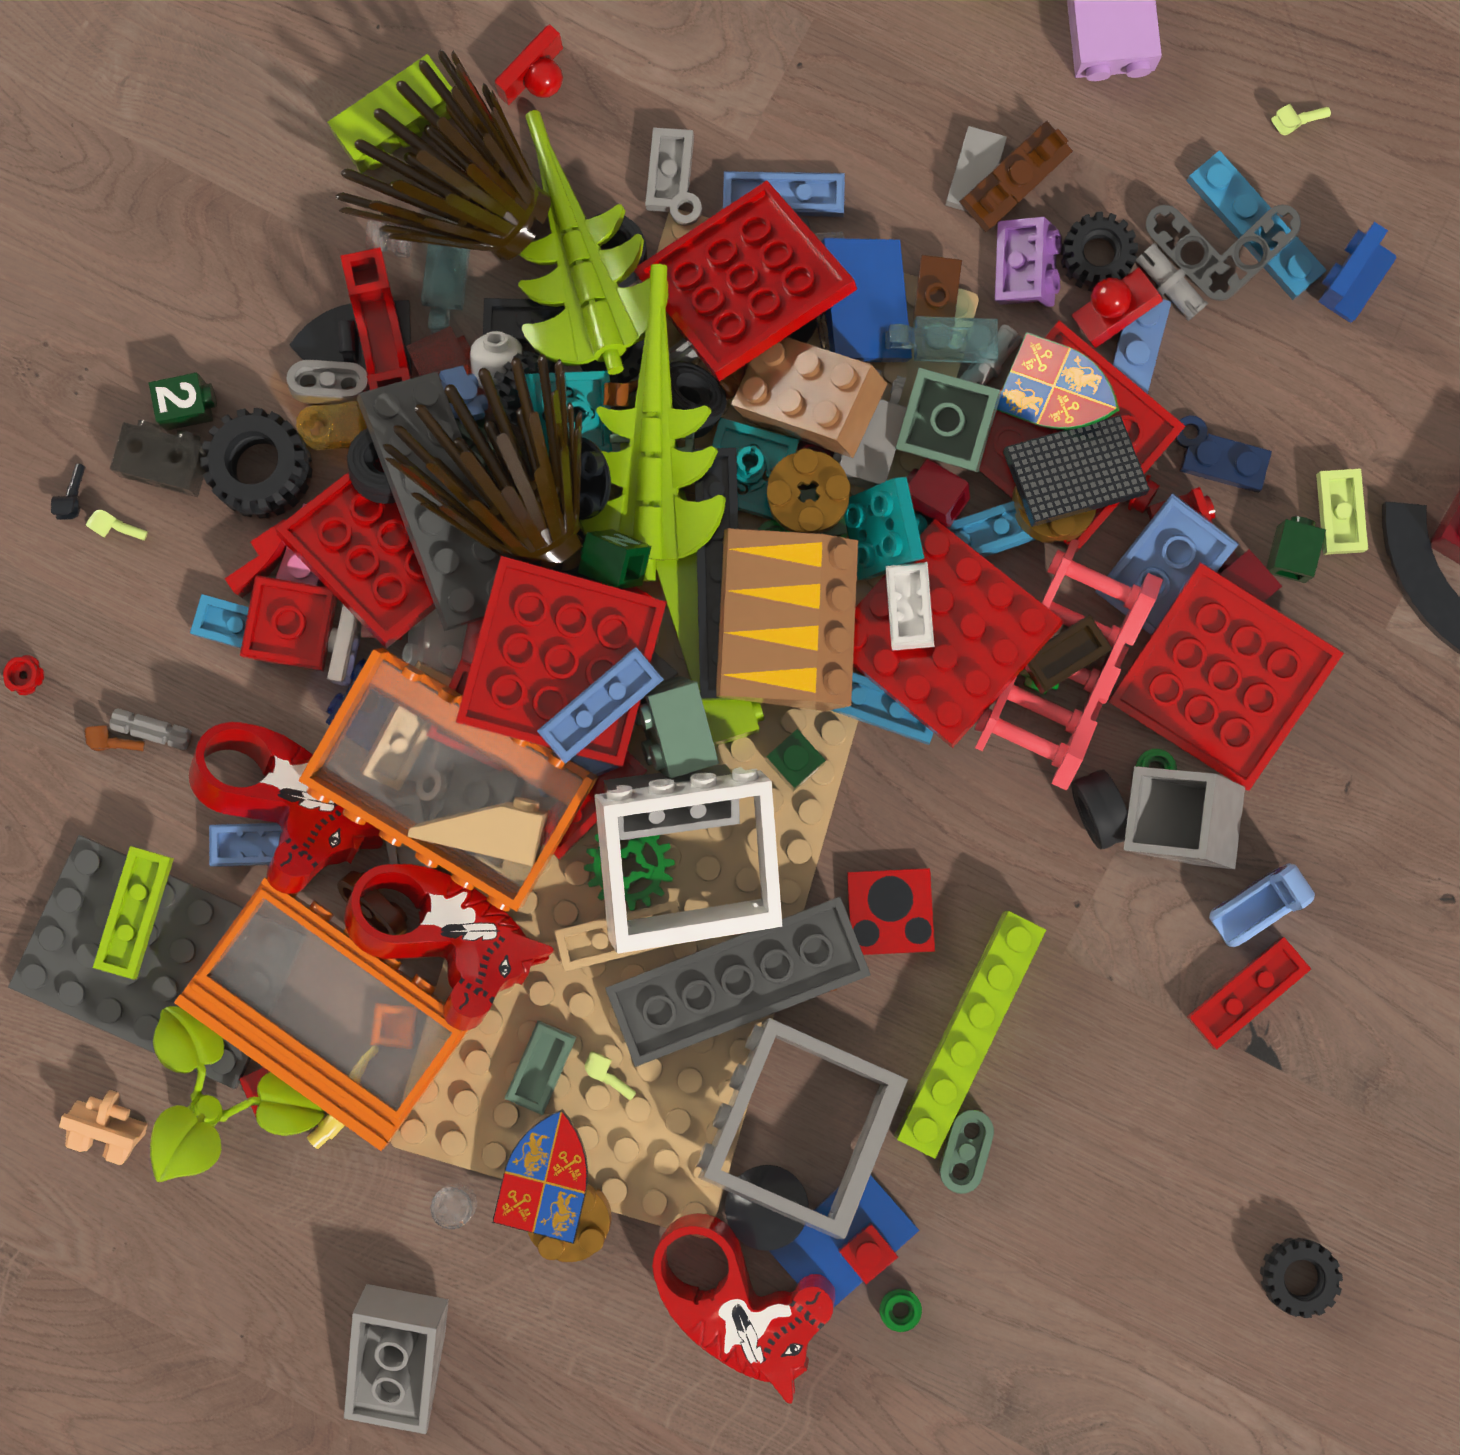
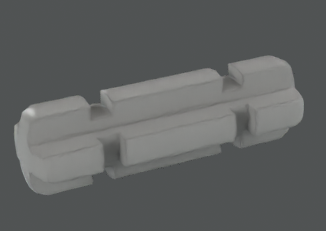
M119 708L113 711L109 727L114 731L125 734L130 732V735L163 745L167 742L168 746L181 750L187 749L192 735V731L188 728L175 724L171 727V724L140 714L134 716V713Z

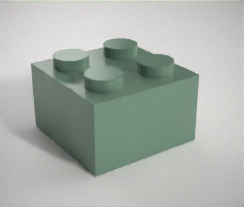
M918 368L895 449L978 473L1001 397V391Z
M682 676L663 680L640 700L635 723L637 726L642 725L645 732L646 740L641 742V747L648 766L653 765L655 770L669 778H674L719 764L696 681Z

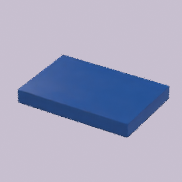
M824 238L821 242L852 276L857 287L856 291L826 310L829 350L863 362H908L912 359L900 240Z
M870 1175L845 1239H836L805 1226L799 1236L790 1244L780 1249L770 1250L769 1252L797 1284L801 1279L812 1274H820L826 1277L835 1288V1307L863 1282L838 1250L870 1222L895 1252L910 1240L919 1229ZM839 1187L813 1211L828 1216Z

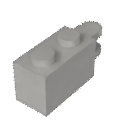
M876 369L877 372L881 375L882 370ZM897 375V379L893 381L890 391V401L880 399L854 458L834 452L833 459L842 466L850 484L869 489L886 482L907 407L898 405L906 378Z

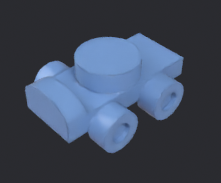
M463 365L440 371L439 377L444 391L447 385H454L475 421L483 419L486 415L484 411L488 410V401L484 395H476L478 389L477 377L474 374L467 375ZM449 403V404H450V407H451V410H452V412H453L454 418H455V419H456V418H459V416L457 415L456 411L454 410L452 404Z

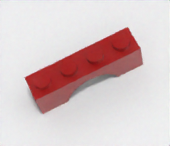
M381 247L340 255L360 336L370 390L411 379Z

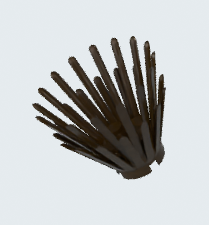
M440 49L438 52L439 60L456 85L452 88L451 92L426 61L420 60L419 69L444 100L447 113L473 146L445 117H439L406 82L398 81L396 88L431 124L424 127L425 135L461 168L381 108L374 111L375 119L418 151L417 155L408 152L404 155L405 162L363 139L356 140L354 144L355 148L439 196L400 179L387 184L348 168L342 170L341 174L350 181L455 223L382 201H372L344 192L336 194V198L346 203L381 212L383 215L350 207H343L339 212L391 224L379 228L382 232L391 233L387 237L389 239L492 252L501 259L511 260L519 255L535 238L536 235L529 231L535 218L544 224L551 206V196L537 185L494 91L490 92L488 86L483 83L482 92L491 109L490 113L454 51L451 53L452 61L456 66L455 69L446 53Z
M541 354L538 358V370L551 465L539 414L533 409L522 362L519 358H513L511 361V369L521 407L516 410V420L533 478L488 369L481 368L478 376L498 427L494 421L487 420L484 423V429L499 460L457 388L449 384L445 387V394L496 482L463 438L458 437L453 442L427 407L422 404H418L415 407L418 417L489 505L490 509L441 459L433 457L404 427L395 425L393 430L426 464V467L467 508L394 446L383 444V448L393 457L385 458L391 465L442 504V506H439L420 493H411L416 500L421 502V506L500 557L504 556L529 564L539 561L542 567L551 569L578 551L582 544L577 534L583 537L586 534L579 521L582 412L580 411L576 416L574 431L573 405L571 402L567 404L565 371L563 372L562 362L559 359L555 364L556 390L552 392L547 359L545 355Z

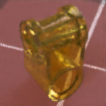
M358 401L309 406L299 413L296 421L298 433L307 446L315 450L349 449L354 438L367 428ZM320 420L324 427L320 428L319 435L314 436L310 429L315 427V421Z

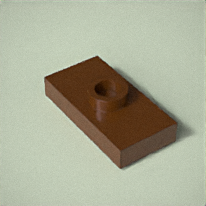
M921 255L910 338L951 343L962 260Z

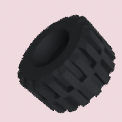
M244 408L236 410L238 417L234 419L227 414L221 418L224 425L220 429L214 425L210 429L209 433L213 436L212 441L204 440L202 450L207 453L206 457L200 458L201 467L206 471V474L203 475L206 483L222 502L232 510L239 511L243 516L251 518L252 514H255L262 519L269 518L270 512H274L277 516L285 513L283 507L287 504L294 507L300 502L296 498L299 492L305 494L309 488L305 480L306 478H312L313 469L309 466L312 458L305 446L307 444L287 420L285 421L279 414L273 411L267 414L262 408H254L253 413H249ZM256 444L275 446L278 451V463L272 475L257 484L240 482L237 477V463L242 453Z

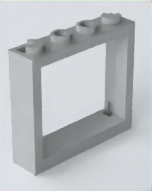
M769 1018L762 1022L761 1027L755 1024L751 1036L747 1039L745 1048L751 1051L745 1065L739 1063L731 1077L729 1087L733 1088L734 1092L729 1104L722 1103L717 1111L713 1127L718 1128L712 1144L706 1142L700 1152L701 1156L697 1167L702 1169L698 1178L831 1237L845 1239L908 1079ZM775 1038L880 1084L828 1216L721 1170Z

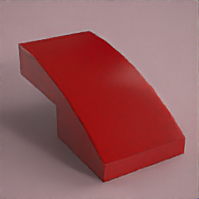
M285 519L250 541L259 556L224 578L232 591L239 597L243 598L253 590L255 575L268 577L283 559L287 545L277 536L276 528L286 521Z

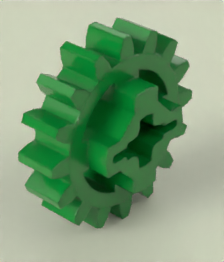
M596 834L594 837L599 843V836ZM661 835L630 839L628 846L621 849V859L628 860L630 854H635V861L642 868L649 870L648 873L632 871L629 877L623 876L625 901H627L630 911H635L637 900H642L647 907L652 906L650 895L654 892L663 897L665 893L660 887L661 882L673 881V877L665 873V869L674 866L675 860L665 859L664 854L671 849V845L666 843L659 846L657 841ZM646 842L655 851L658 867L648 864L643 855ZM600 847L598 849L587 848L586 853L594 857V863L584 865V870L595 873V877L588 882L589 887L601 886L602 890L598 895V899L603 901L604 889ZM643 878L653 881L646 889L628 894L633 883Z

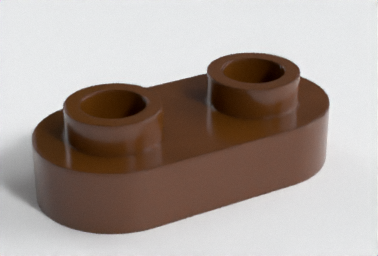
M350 871L338 881V891L346 903H348L355 884L364 872L360 874L356 871ZM379 889L372 890L360 898L362 914L366 921L376 930L390 935H402L407 932V916L396 903L389 902L378 891Z

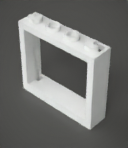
M742 767L733 769L732 774L716 776L714 773H698L692 775L689 781L674 783V780L657 779L649 782V787L632 789L628 785H617L616 790L595 794L608 940L617 954L782 927L772 781L761 770H744ZM754 796L762 899L627 921L618 817Z

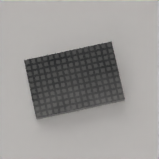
M1121 415L1104 419L1086 427L1068 429L1009 445L1003 451L1031 527L1141 497L1150 490Z

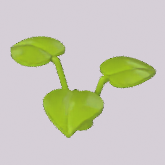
M169 1006L161 1010L153 1036L154 1051L158 1060L164 1067L176 1073L185 1074L196 1068L197 1079L194 1091L190 1095L192 1102L189 1106L176 1105L167 1108L159 1115L153 1125L150 1140V1158L157 1182L193 1176L210 1169L219 1159L222 1150L220 1135L214 1127L219 1121L225 1122L229 1117L250 1106L259 1105L256 1111V1120L261 1128L272 1134L282 1136L308 1131L315 1127L325 1116L324 1110L271 1072L263 1076L257 1085L259 1097H250L227 1110H223L217 1098L202 1094L206 1076L205 1065L214 1064L222 1058L224 1053L223 1038L180 1007Z

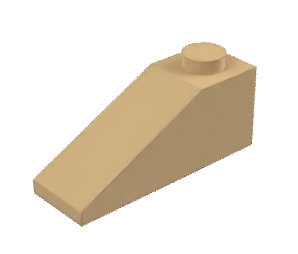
M515 797L514 803L504 802L418 823L409 828L408 837L532 866L537 861L541 852L549 811L539 809L540 803L535 800Z

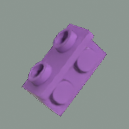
M1045 217L998 221L995 301L1000 305L1038 301L1045 307L1055 305V294H1058L1060 290V276L1056 269V254L1061 252L1062 239L1059 230Z

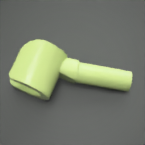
M1288 104L1276 112V116L1271 118V121L1279 133L1285 136L1292 133L1302 124L1330 117L1331 111L1329 107L1302 112L1297 115L1291 104Z
M103 510L94 511L86 522L87 527L104 538L111 528L144 541L148 534V531L123 523V521L116 519Z
M593 1051L590 1052L585 1063V1070L588 1075L596 1080L605 1082L607 1085L609 1084L627 1099L631 1100L636 1091L615 1075L607 1072L612 1059Z

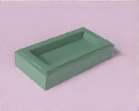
M538 1020L504 1099L544 1115L577 1036Z

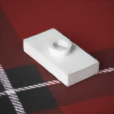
M928 563L885 566L892 651L935 647Z
M344 605L338 628H332L329 636L328 652L333 653L327 679L334 684L348 686L351 683L359 646L361 622Z

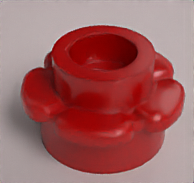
M1150 474L1145 477L1150 489L1149 492L1144 496L1130 499L1128 504L1130 511L1134 508L1144 513L1156 495L1160 485L1150 480Z
M30 655L14 657L9 660L3 671L5 686L10 691H17L19 695L34 693L36 687L40 686L44 680V670L39 667V661ZM26 671L27 678L22 679L21 673Z

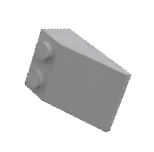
M366 1284L352 1314L344 1419L421 1434L427 1433L445 1339L449 1299Z

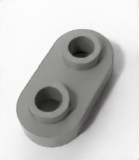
M302 360L290 367L286 377L290 394L293 398L303 403L351 406L358 404L357 397L359 393L370 390L366 370L362 366L351 362ZM307 384H315L313 387H304ZM350 386L355 387L353 389L345 390V388Z

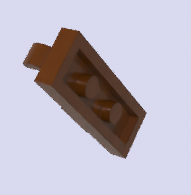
M1045 121L959 202L981 228L987 232L1073 152L1067 144L1068 139L1058 128L1055 130L1048 121Z

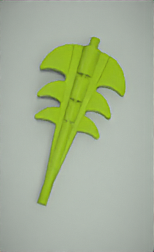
M538 110L528 112L525 118L536 149L543 190L551 196V206L548 212L551 234L531 242L519 255L537 265L557 264V268L541 278L521 280L518 286L531 300L541 305L552 307L565 306V309L556 317L547 321L523 324L522 331L532 347L552 362L556 363L560 359L562 365L578 366L597 360L605 362L608 374L616 375L624 370L620 357L625 353L626 348L645 339L649 312L650 278L631 287L620 288L618 285L626 280L637 268L642 256L644 239L640 234H636L629 241L618 247L601 250L600 246L607 243L619 230L623 222L625 209L621 204H617L599 216L586 219L550 144L541 113ZM668 281L666 285V304L668 300Z
M652 264L650 269L649 312L635 408L612 410L599 406L596 409L601 421L610 431L630 439L629 447L619 452L602 451L609 466L611 483L623 488L622 496L608 501L604 509L597 516L580 520L586 534L587 532L613 529L652 546L643 581H656V561L683 558L695 553L704 546L720 525L726 502L723 495H717L700 502L686 501L679 497V488L691 485L705 475L712 466L718 450L713 446H709L696 452H682L675 447V439L683 438L696 432L705 423L712 410L705 405L688 410L673 409L666 322L667 265Z

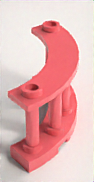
M1076 539L1070 541L1065 552L1057 550L1047 571L1054 576L1041 603L1063 620V625L1068 627L1085 618L1086 616L1052 601L1064 576H1068L1124 602L1123 607L1129 609L1121 627L1113 625L1110 628L1095 621L1112 647L1101 669L1098 670L1093 667L1091 671L1083 668L1068 677V679L1084 685L1083 690L1089 692L1082 711L1075 708L1072 712L1014 685L1015 678L996 699L992 710L988 708L978 719L974 730L981 732L975 748L982 752L991 733L1051 760V765L1057 767L1051 784L1066 791L1084 759L1098 722L1095 721L1102 705L1106 704L1122 670L1120 666L1129 649L1124 644L1134 645L1157 599L1163 579L1147 573L1141 587L1135 584L1130 587L1072 560L1080 542ZM1006 700L1065 726V731L1071 733L1068 743L1061 742L1060 745H1057L999 718Z

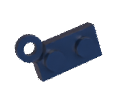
M1189 415L1179 420L1185 426H1194L1198 431V436L1195 439L1186 438L1183 430L1175 438L1180 446L1186 448L1180 472L1256 493L1262 490L1272 451L1211 434L1207 435L1205 422L1197 416Z

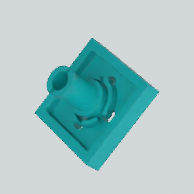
M608 371L565 372L566 387L571 389L566 390L567 396L572 394L571 398H567V404L571 402L573 405L574 431L576 416L581 411L582 437L591 440L601 451H612V443H610L612 431L601 421L596 412L599 406L611 409V406L603 405L604 383H610ZM539 373L525 374L533 409L539 414L549 456L546 423L542 417L544 404ZM549 373L551 391L553 392L556 390L555 373Z
M720 417L712 446L715 448H736L737 488L744 492L745 486L743 485L748 487V492L744 495H740L737 492L738 510L773 520L774 518L770 512L767 500L768 481H765L762 477L764 471H766V477L769 478L779 461L790 454L796 453L799 440Z
M907 477L892 478L849 497L848 507L844 516L849 539L858 540V580H869L885 574V566L911 564L924 559L920 535L927 528V521L923 515L914 513Z

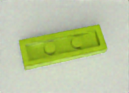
M130 846L92 968L129 979H137L174 858Z

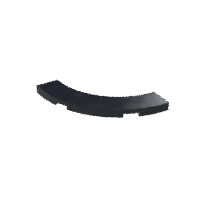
M1386 501L1382 504L1384 545L1398 579L1396 580L1398 587L1422 623L1438 639L1460 654V597L1447 582L1433 554L1427 527V505Z

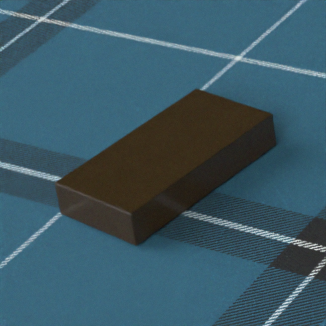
M1088 615L1051 638L1026 665L1025 670L1040 693L1043 694L1110 652L1112 647L1091 615Z

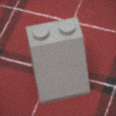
M1134 766L1124 850L1193 865L1235 869L1245 787L1213 773Z

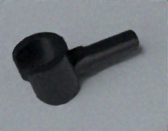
M82 464L75 465L69 486L67 487L66 496H53L51 499V513L56 515L57 520L74 519L79 516L80 504L77 496L86 468Z

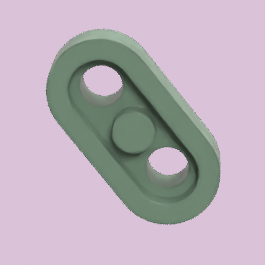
M967 1109L958 1113L950 1127L939 1167V1175L943 1184L955 1193L964 1194L973 1191L980 1184L994 1136V1127L990 1118L979 1110ZM970 1122L976 1123L979 1127L977 1136L973 1138H968L964 1134V1127ZM958 1163H963L968 1169L966 1176L960 1179L955 1178L952 1173L953 1167Z

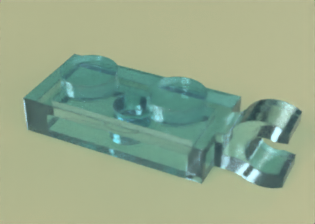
M428 244L421 303L422 306L432 307L428 321L431 335L448 336L450 310H463L470 249Z
M917 316L913 321L914 328L903 324H892L889 326V331L885 332V348L914 349V361L995 363L998 360V319Z

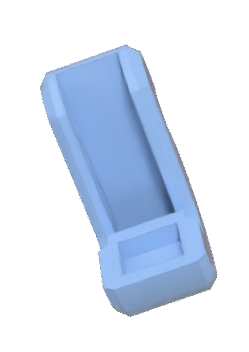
M1289 863L1266 874L1233 898L1211 910L1209 919L1226 945L1234 948L1246 942L1289 912L1298 911L1308 906L1314 900L1315 893L1295 864Z

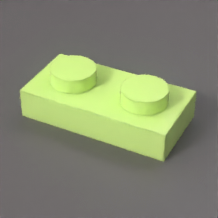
M1361 469L1320 471L1316 474L1320 524L1322 529H1326L1322 545L1323 555L1367 551L1368 541Z

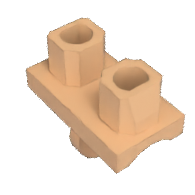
M109 1090L103 1100L92 1096L89 1097L87 1103L77 1100L70 1112L62 1115L59 1127L66 1129L65 1146L79 1152L88 1151L95 1139L106 1143L103 1153L106 1161L122 1165L129 1158L136 1144L146 1134L148 1123L130 1118V1109L118 1105L120 1093Z

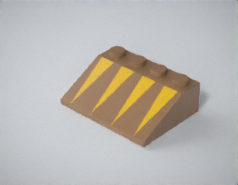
M731 528L724 530L716 697L820 711L851 706L858 540L814 533Z

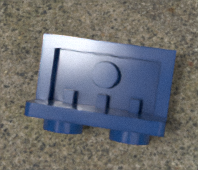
M1376 222L1365 233L1358 229L1344 249V251L1350 254L1344 264L1341 266L1336 262L1322 282L1327 289L1318 302L1348 322H1353L1358 317L1396 260L1394 253L1380 245V242L1388 232L1387 229Z

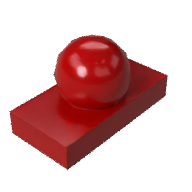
M550 24L495 79L498 96L508 106L525 88L532 95L539 98H550L559 91L563 81V74L561 68L553 59L563 49L560 33Z
M1138 267L1121 280L1119 278H1106L1099 281L1093 288L1091 301L1071 316L1093 347L1097 348L1161 303L1163 299L1140 267Z

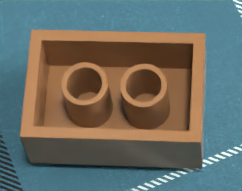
M786 337L751 360L731 405L751 424L854 458L887 383L872 364Z

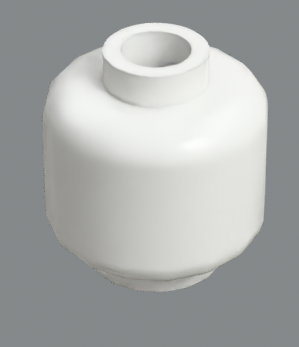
M500 331L489 332L475 340L470 350L471 373L477 377L479 387L483 389L478 376L481 368L488 369L494 384L498 385L499 381L493 378L496 371L504 375L507 370L503 366L508 361L511 363L514 358L513 356L517 353L523 356V347L519 340Z

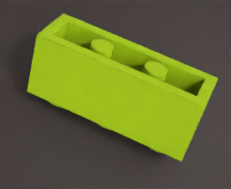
M428 54L327 122L333 135L360 173L368 169L375 170L383 164L357 150L354 145L356 140L363 139L388 154L393 153L401 146L404 148L410 146L375 119L374 111L381 108L420 138L424 127L431 125L398 92L396 88L398 81L406 82L439 117H445L447 120L451 119L446 111V103L419 69L420 60L426 61L451 92L452 87Z

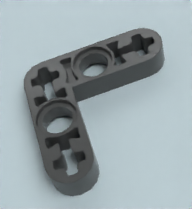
M1283 204L1274 206L1229 249L1220 255L1173 206L1160 205L1155 207L1148 214L1146 220V229L1155 242L1208 297L1216 301H1225L1233 297L1297 236L1301 227L1300 216L1294 208ZM1159 214H1162L1164 217L1173 214L1175 219L1172 221V226L1180 234L1184 227L1190 230V234L1179 239L1173 250L1167 244L1174 241V239L1166 231H1162L1159 234L1155 232L1158 226L1155 218ZM1276 214L1281 217L1290 214L1293 217L1289 223L1292 231L1288 234L1283 231L1278 232L1271 239L1278 243V245L1273 250H1270L1265 239L1255 234V232L1263 227L1264 232L1267 234L1275 226L1272 218ZM1192 241L1202 244L1205 252L1201 262L1195 265L1186 264L1181 258L1183 246ZM1247 242H1257L1263 248L1262 259L1255 265L1244 264L1239 258L1240 248ZM1232 256L1237 267L1247 272V275L1240 280L1237 273H1235L1227 281L1231 288L1226 293L1220 289L1213 293L1210 289L1213 285V280L1210 277L1215 272L1221 276L1224 275L1231 268L1224 262Z

